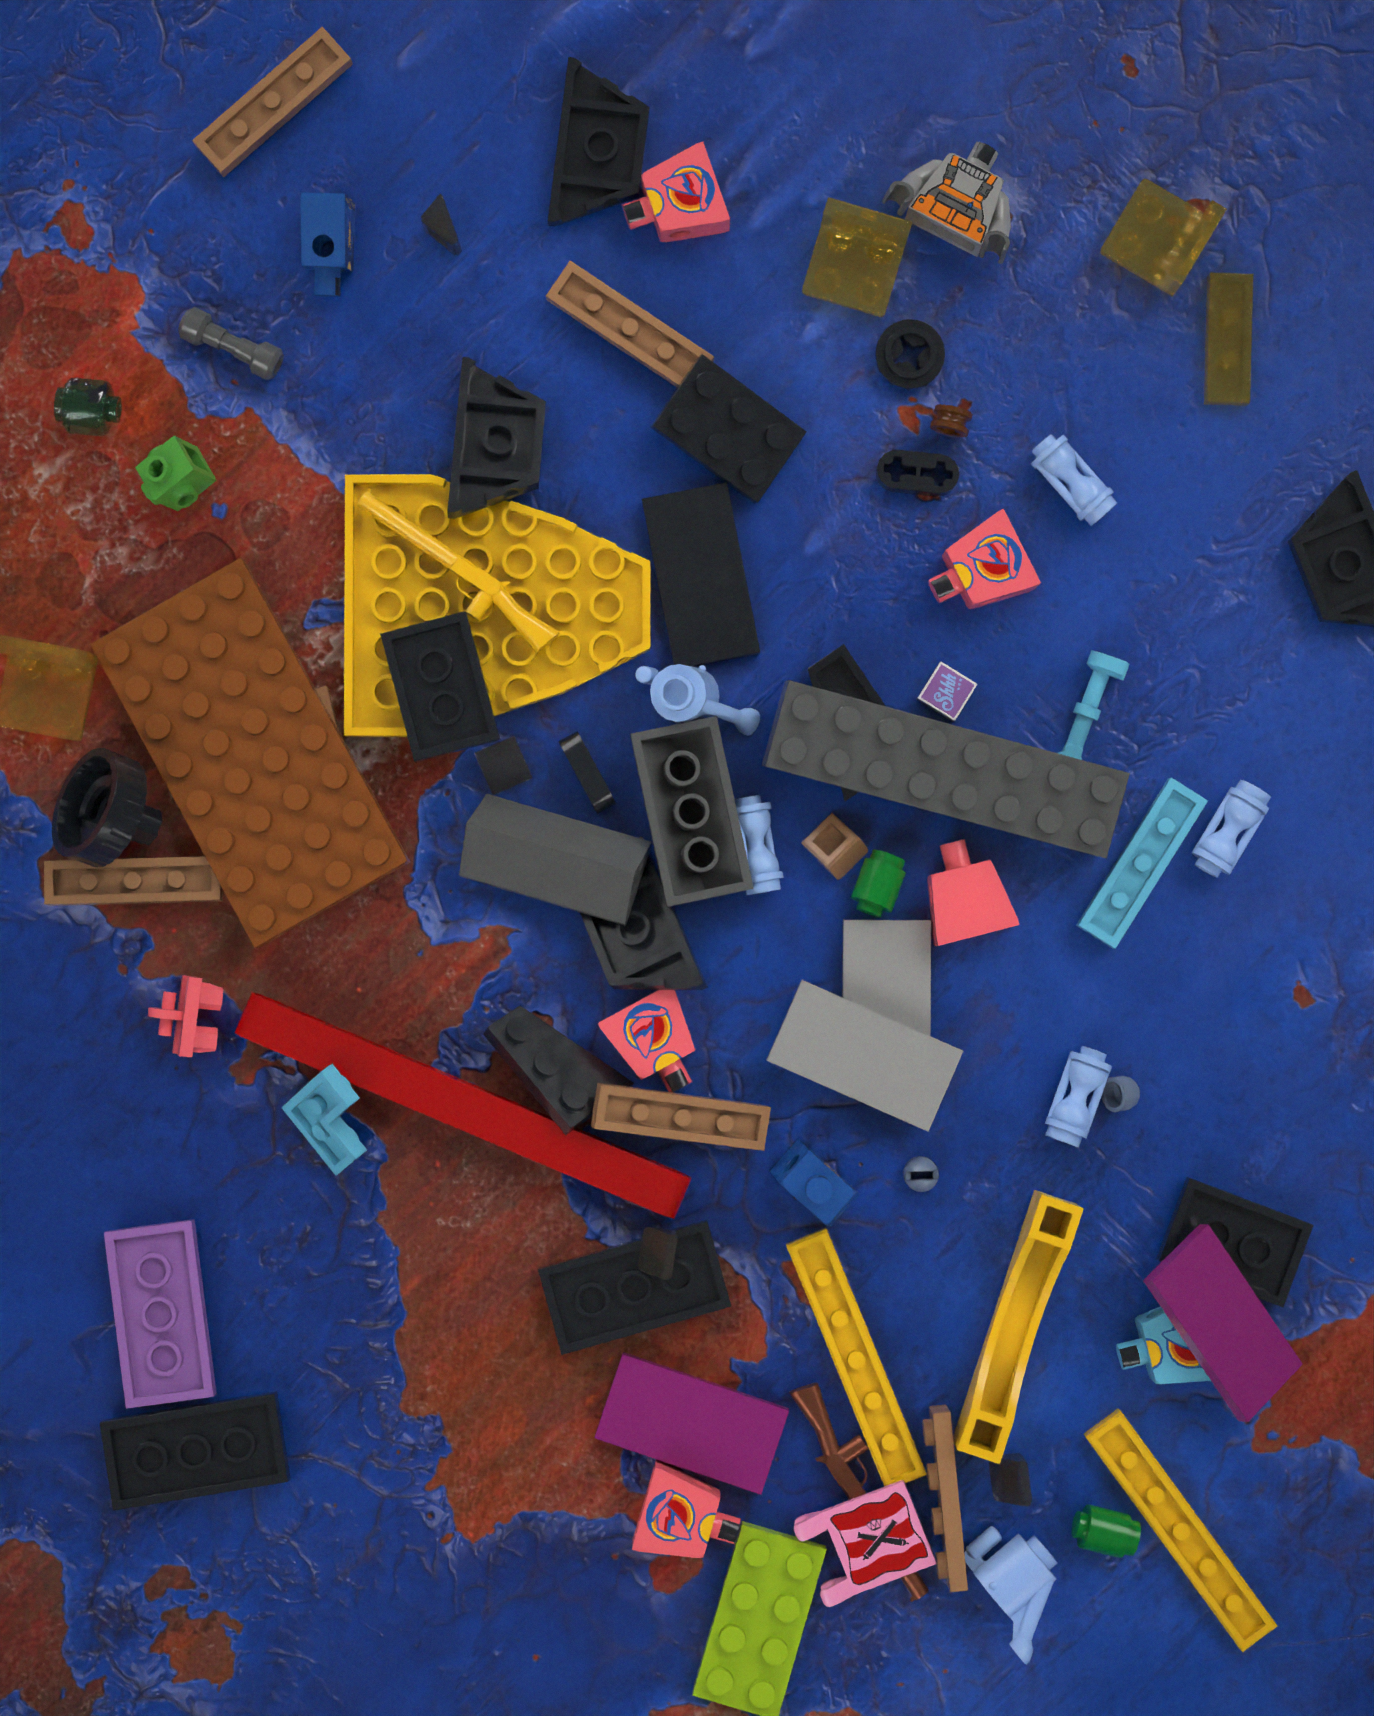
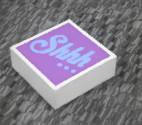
M940 661L916 700L954 722L978 684Z

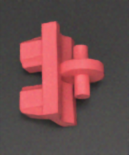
M182 975L178 1010H175L177 993L163 991L161 1008H148L149 1017L160 1018L158 1035L171 1036L173 1020H176L173 1054H178V1056L192 1057L193 1052L216 1051L218 1028L198 1026L196 1024L198 1009L220 1011L223 988L202 982V978L196 976Z

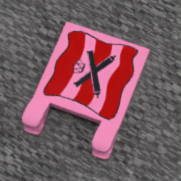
M904 1479L827 1509L801 1515L795 1519L794 1531L799 1541L811 1539L828 1529L846 1573L845 1577L831 1579L821 1585L820 1596L826 1607L837 1605L853 1595L937 1564Z

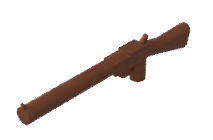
M811 1383L791 1390L789 1394L816 1431L823 1453L822 1456L816 1457V1461L827 1465L849 1500L866 1494L862 1486L867 1480V1471L858 1456L867 1451L868 1447L861 1436L858 1434L839 1447L818 1383ZM855 1458L865 1472L861 1483L847 1464ZM918 1572L901 1577V1580L912 1595L910 1598L911 1602L928 1593L929 1589Z

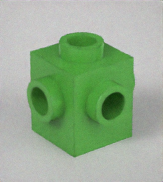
M176 436L171 437L163 445L153 448L147 458L135 467L144 482L141 484V489L146 497L155 505L162 504L176 511L192 505L200 493L217 481L199 448Z

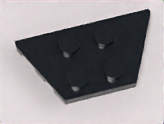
M568 57L548 214V226L554 227L639 197L650 114L649 106L634 96L625 95L619 90L617 85L605 77L601 79L584 68L582 62L572 57Z
M462 357L448 501V518L456 519L539 489L546 401L529 391L517 389L513 382L501 375H498L497 378L476 367V361L469 357Z
M1355 470L1338 484L1287 542L1319 622L1374 627V511L1359 473Z
M651 851L626 926L580 912L606 979L613 989L703 990L708 988L674 906H666L660 873Z

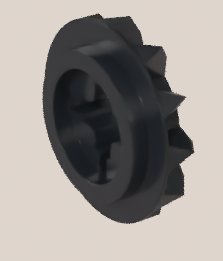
M907 319L890 325L882 333L876 346L875 356L878 370L891 385H897L907 390L922 386L926 387L939 375L944 364L945 348L940 335L933 327L919 320ZM901 339L911 350L926 347L917 356L918 371L909 361L894 363L903 353Z

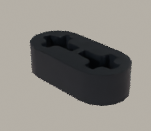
M891 450L880 458L876 468V479L880 486L891 492L940 497L950 493L956 486L959 479V468L956 462L946 455ZM893 460L900 461L901 469L915 472L914 475H901L899 481L894 482L891 481V474L884 472V468L890 467ZM936 465L943 466V472L950 475L951 479L944 480L942 486L938 487L934 485V478L920 476V471L933 472Z
M578 731L559 740L560 746L597 814L617 804Z

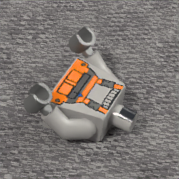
M976 142L967 160L955 153H949L943 161L933 159L908 173L901 181L891 183L881 202L885 204L888 200L896 201L900 205L896 213L899 216H902L908 208L905 217L906 221L976 257L979 255L980 258H983L985 252L991 251L999 256V264L1004 262L1010 246L1009 198L1001 191L1004 180L990 172L998 156V152L993 147L982 142Z

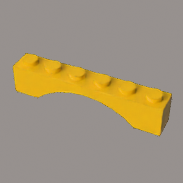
M1037 1190L1033 1192L953 1435L954 1445L959 1451L997 1464L1001 1462L1014 1423L1022 1381L1034 1339L1053 1286L1070 1252L1084 1208L1076 1203Z

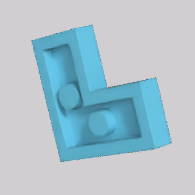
M331 1064L315 1076L281 1108L332 1172L338 1175L365 1153L367 1149L360 1142L356 1132L348 1127L340 1117L360 1097L352 1089L347 1078L341 1075L336 1067Z

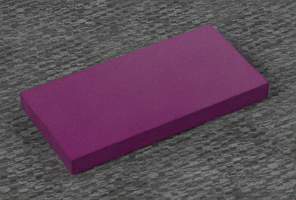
M1199 1224L1143 1280L1238 1421L1249 1422L1303 1365L1209 1224Z
M623 1352L594 1438L761 1495L789 1413V1408Z

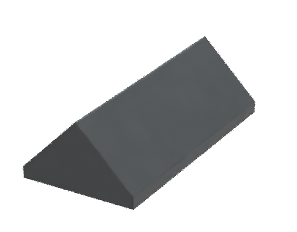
M717 716L631 733L630 738L666 906L670 907L754 889Z
M486 794L466 823L459 875L463 878L626 926L649 857L652 842Z

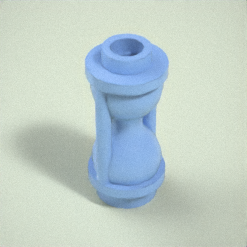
M1050 434L1032 450V453L1037 458L1031 465L1042 473L1077 513L1076 517L1080 521L1085 519L1092 526L1118 504L1111 496L1114 491L1110 487L1107 488L1070 446L1065 435L1056 440ZM1076 466L1081 470V472H1082L1084 475H1082V474H1080V473L1078 472ZM1059 480L1063 481L1067 485L1068 490Z
M1240 780L1236 788L1230 787L1192 851V854L1198 858L1195 866L1218 878L1221 872L1230 875L1264 816L1267 814L1269 808L1266 805L1271 796L1244 780ZM1224 816L1225 820L1223 827L1219 831L1215 832L1216 828L1218 827L1219 823L1221 822ZM1246 829L1239 843L1236 845V838L1238 834Z
M760 795L735 799L754 888L746 890V894L753 895L780 890V879L784 877L783 871H779V862L775 855L771 833V816L769 813L771 803H762Z
M1085 1046L1081 1047L1080 1053L1070 1051L1045 1124L1049 1125L1046 1136L1075 1147H1079L1082 1138L1087 1139L1112 1069L1111 1065L1105 1063L1106 1054ZM1070 1081L1071 1091L1069 1095L1065 1099H1063ZM1094 1091L1089 1106L1087 1108V1096L1090 1092Z

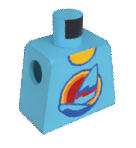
M1161 1306L1135 1318L1139 1339L1116 1344V1351L1122 1370L1146 1364L1149 1378L1155 1384L1211 1381Z

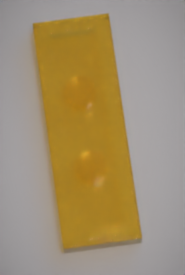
M1209 273L1207 276L1204 405L1247 406L1250 403L1253 274Z

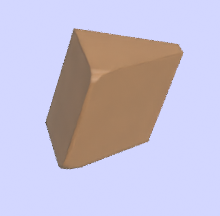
M833 813L801 842L837 880H840L868 852V848L862 840Z

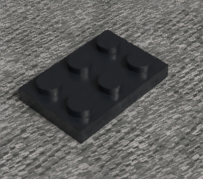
M703 354L698 356L650 426V428L725 483L727 482L728 485L754 504L760 501L807 432Z
M466 611L380 634L415 763L501 740Z
M1186 1177L1156 1259L1162 1262L1199 1224H1209L1256 1296L1261 1300L1283 1308L1314 1225Z

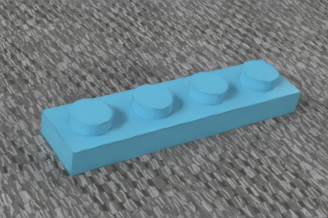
M1172 777L1168 778L1076 926L1112 949H1116L1208 800Z

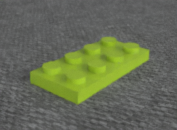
M741 1521L692 1690V1696L760 1716H779L826 1554V1545L809 1540L799 1541L795 1536Z

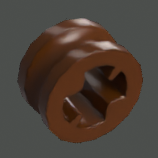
M938 404L935 406L934 413L937 414V419L931 421L930 428L932 430L953 437L968 436L969 430L966 428V422L971 421L973 416L970 411L952 405Z

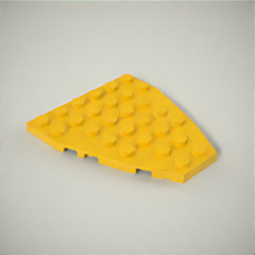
M432 474L345 475V737H407L380 634L464 612L472 602L471 599L458 590L456 586L457 574L357 506L360 498L369 488L371 489V495L477 567L489 573L499 582L510 581L511 584L505 589L518 605L560 632L552 642L537 653L494 602H492L480 621L467 613L494 716L564 694L651 650V564L649 560L633 552L629 553L618 547L615 543L603 537L599 538L562 517L514 501H503L456 519L448 518L450 482ZM461 577L459 578L458 584L460 589L474 598L479 589Z

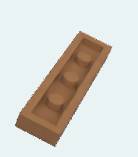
M321 27L192 140L194 145L216 170L225 177L352 66L351 58L330 34Z
M572 261L568 262L546 295L548 302L675 387H678L699 355L703 354L711 361H714L713 355Z
M205 856L115 859L112 863L98 868L76 860L44 861V905L47 906L223 901V889Z
M597 1083L591 1127L599 1130L764 1151L771 1107L754 1103Z
M946 1404L929 1406L930 1419H922L925 1446H933L934 1463L927 1464L929 1490H937L939 1507L931 1508L934 1535L941 1534L943 1547L942 1552H935L938 1579H946L950 1592L968 1591L951 1412Z

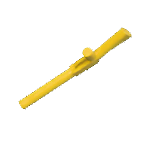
M370 488L360 498L357 504L359 508L457 574L456 586L458 590L472 600L466 609L470 616L480 621L492 602H494L537 653L560 634V632L518 605L505 589L511 584L510 581L499 582L489 573L477 567L371 495ZM460 577L479 589L474 598L460 589L458 584Z

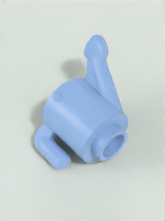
M682 664L670 665L660 672L656 668L641 666L636 670L635 676L637 681L651 685V701L657 713L665 719L675 721L676 724L704 719L713 715L734 723L738 731L747 736L755 732L759 725L760 714L757 710L753 708L738 710L719 703L718 685L713 676L706 671L704 665H701L699 668Z
M990 1526L966 1547L964 1553L965 1563L991 1597L1013 1621V1640L1009 1645L1027 1665L1033 1653L1031 1640L1052 1585L1057 1580L1050 1571L1057 1564V1561L1035 1535L1028 1541H1025L1019 1533L987 1561H984L982 1557L1002 1540L999 1531L995 1527Z

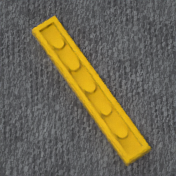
M827 1228L787 1243V1249L884 1487L903 1479L906 1484L927 1475Z
M1119 1408L1086 1431L1083 1435L1239 1649L1244 1652L1275 1629L1277 1624Z

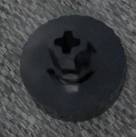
M106 748L93 749L76 763L60 790L53 813L52 840L59 854L98 868L112 863L122 854L131 840L140 844L150 845L156 839L159 827L163 822L162 813L158 809L145 805L147 777L143 766L136 760Z

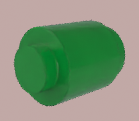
M872 850L870 858L864 859L851 898L858 902L857 910L881 918L883 911L889 913L893 911L906 872L903 871L905 860L884 851Z
M1087 1504L1082 1512H1076L1072 1522L1071 1534L1072 1537L1077 1538V1545L1081 1549L1122 1558L1124 1555L1133 1556L1140 1541L1141 1525L1139 1521L1132 1520L1129 1514Z

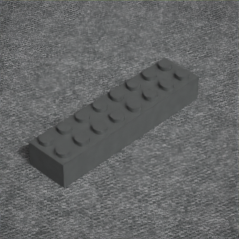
M791 680L784 681L762 766L1106 859L1130 775L1128 772Z

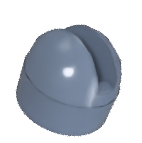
M1110 1077L1107 1079L1101 1097L1108 1110L1112 1112L1126 1111L1138 1103L1140 1088L1130 1077Z
M917 1156L911 1158L905 1164L903 1178L912 1190L926 1192L937 1184L939 1171L931 1159ZM932 1171V1179H911V1172Z

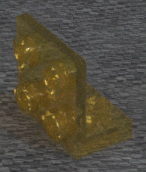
M1143 179L1101 247L1100 253L1173 297L1184 282L1227 208L1212 200L1205 211L1202 212L1152 181Z
M828 197L819 234L802 287V293L816 299L883 317L888 306L912 222Z
M0 635V654L7 656L0 692V727L72 741H81L98 662L97 656L84 650Z

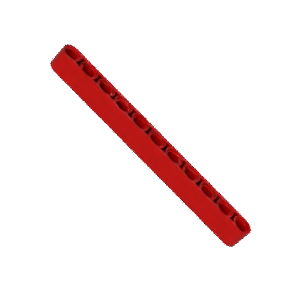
M251 992L234 1032L249 1041L320 1071L333 1064L340 1074L353 1085L669 1218L675 1219L692 1179L685 1173L579 1128H575L565 1135L555 1121L546 1114L255 992Z

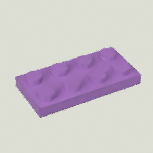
M195 1219L104 1232L126 1409L214 1397L217 1393Z

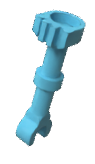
M1091 650L1087 665L1093 670L1082 702H1077L1073 713L1077 715L1063 750L1058 752V754L1082 760L1083 746L1093 720L1098 721L1101 710L1098 709L1109 676L1124 680L1129 667V663Z

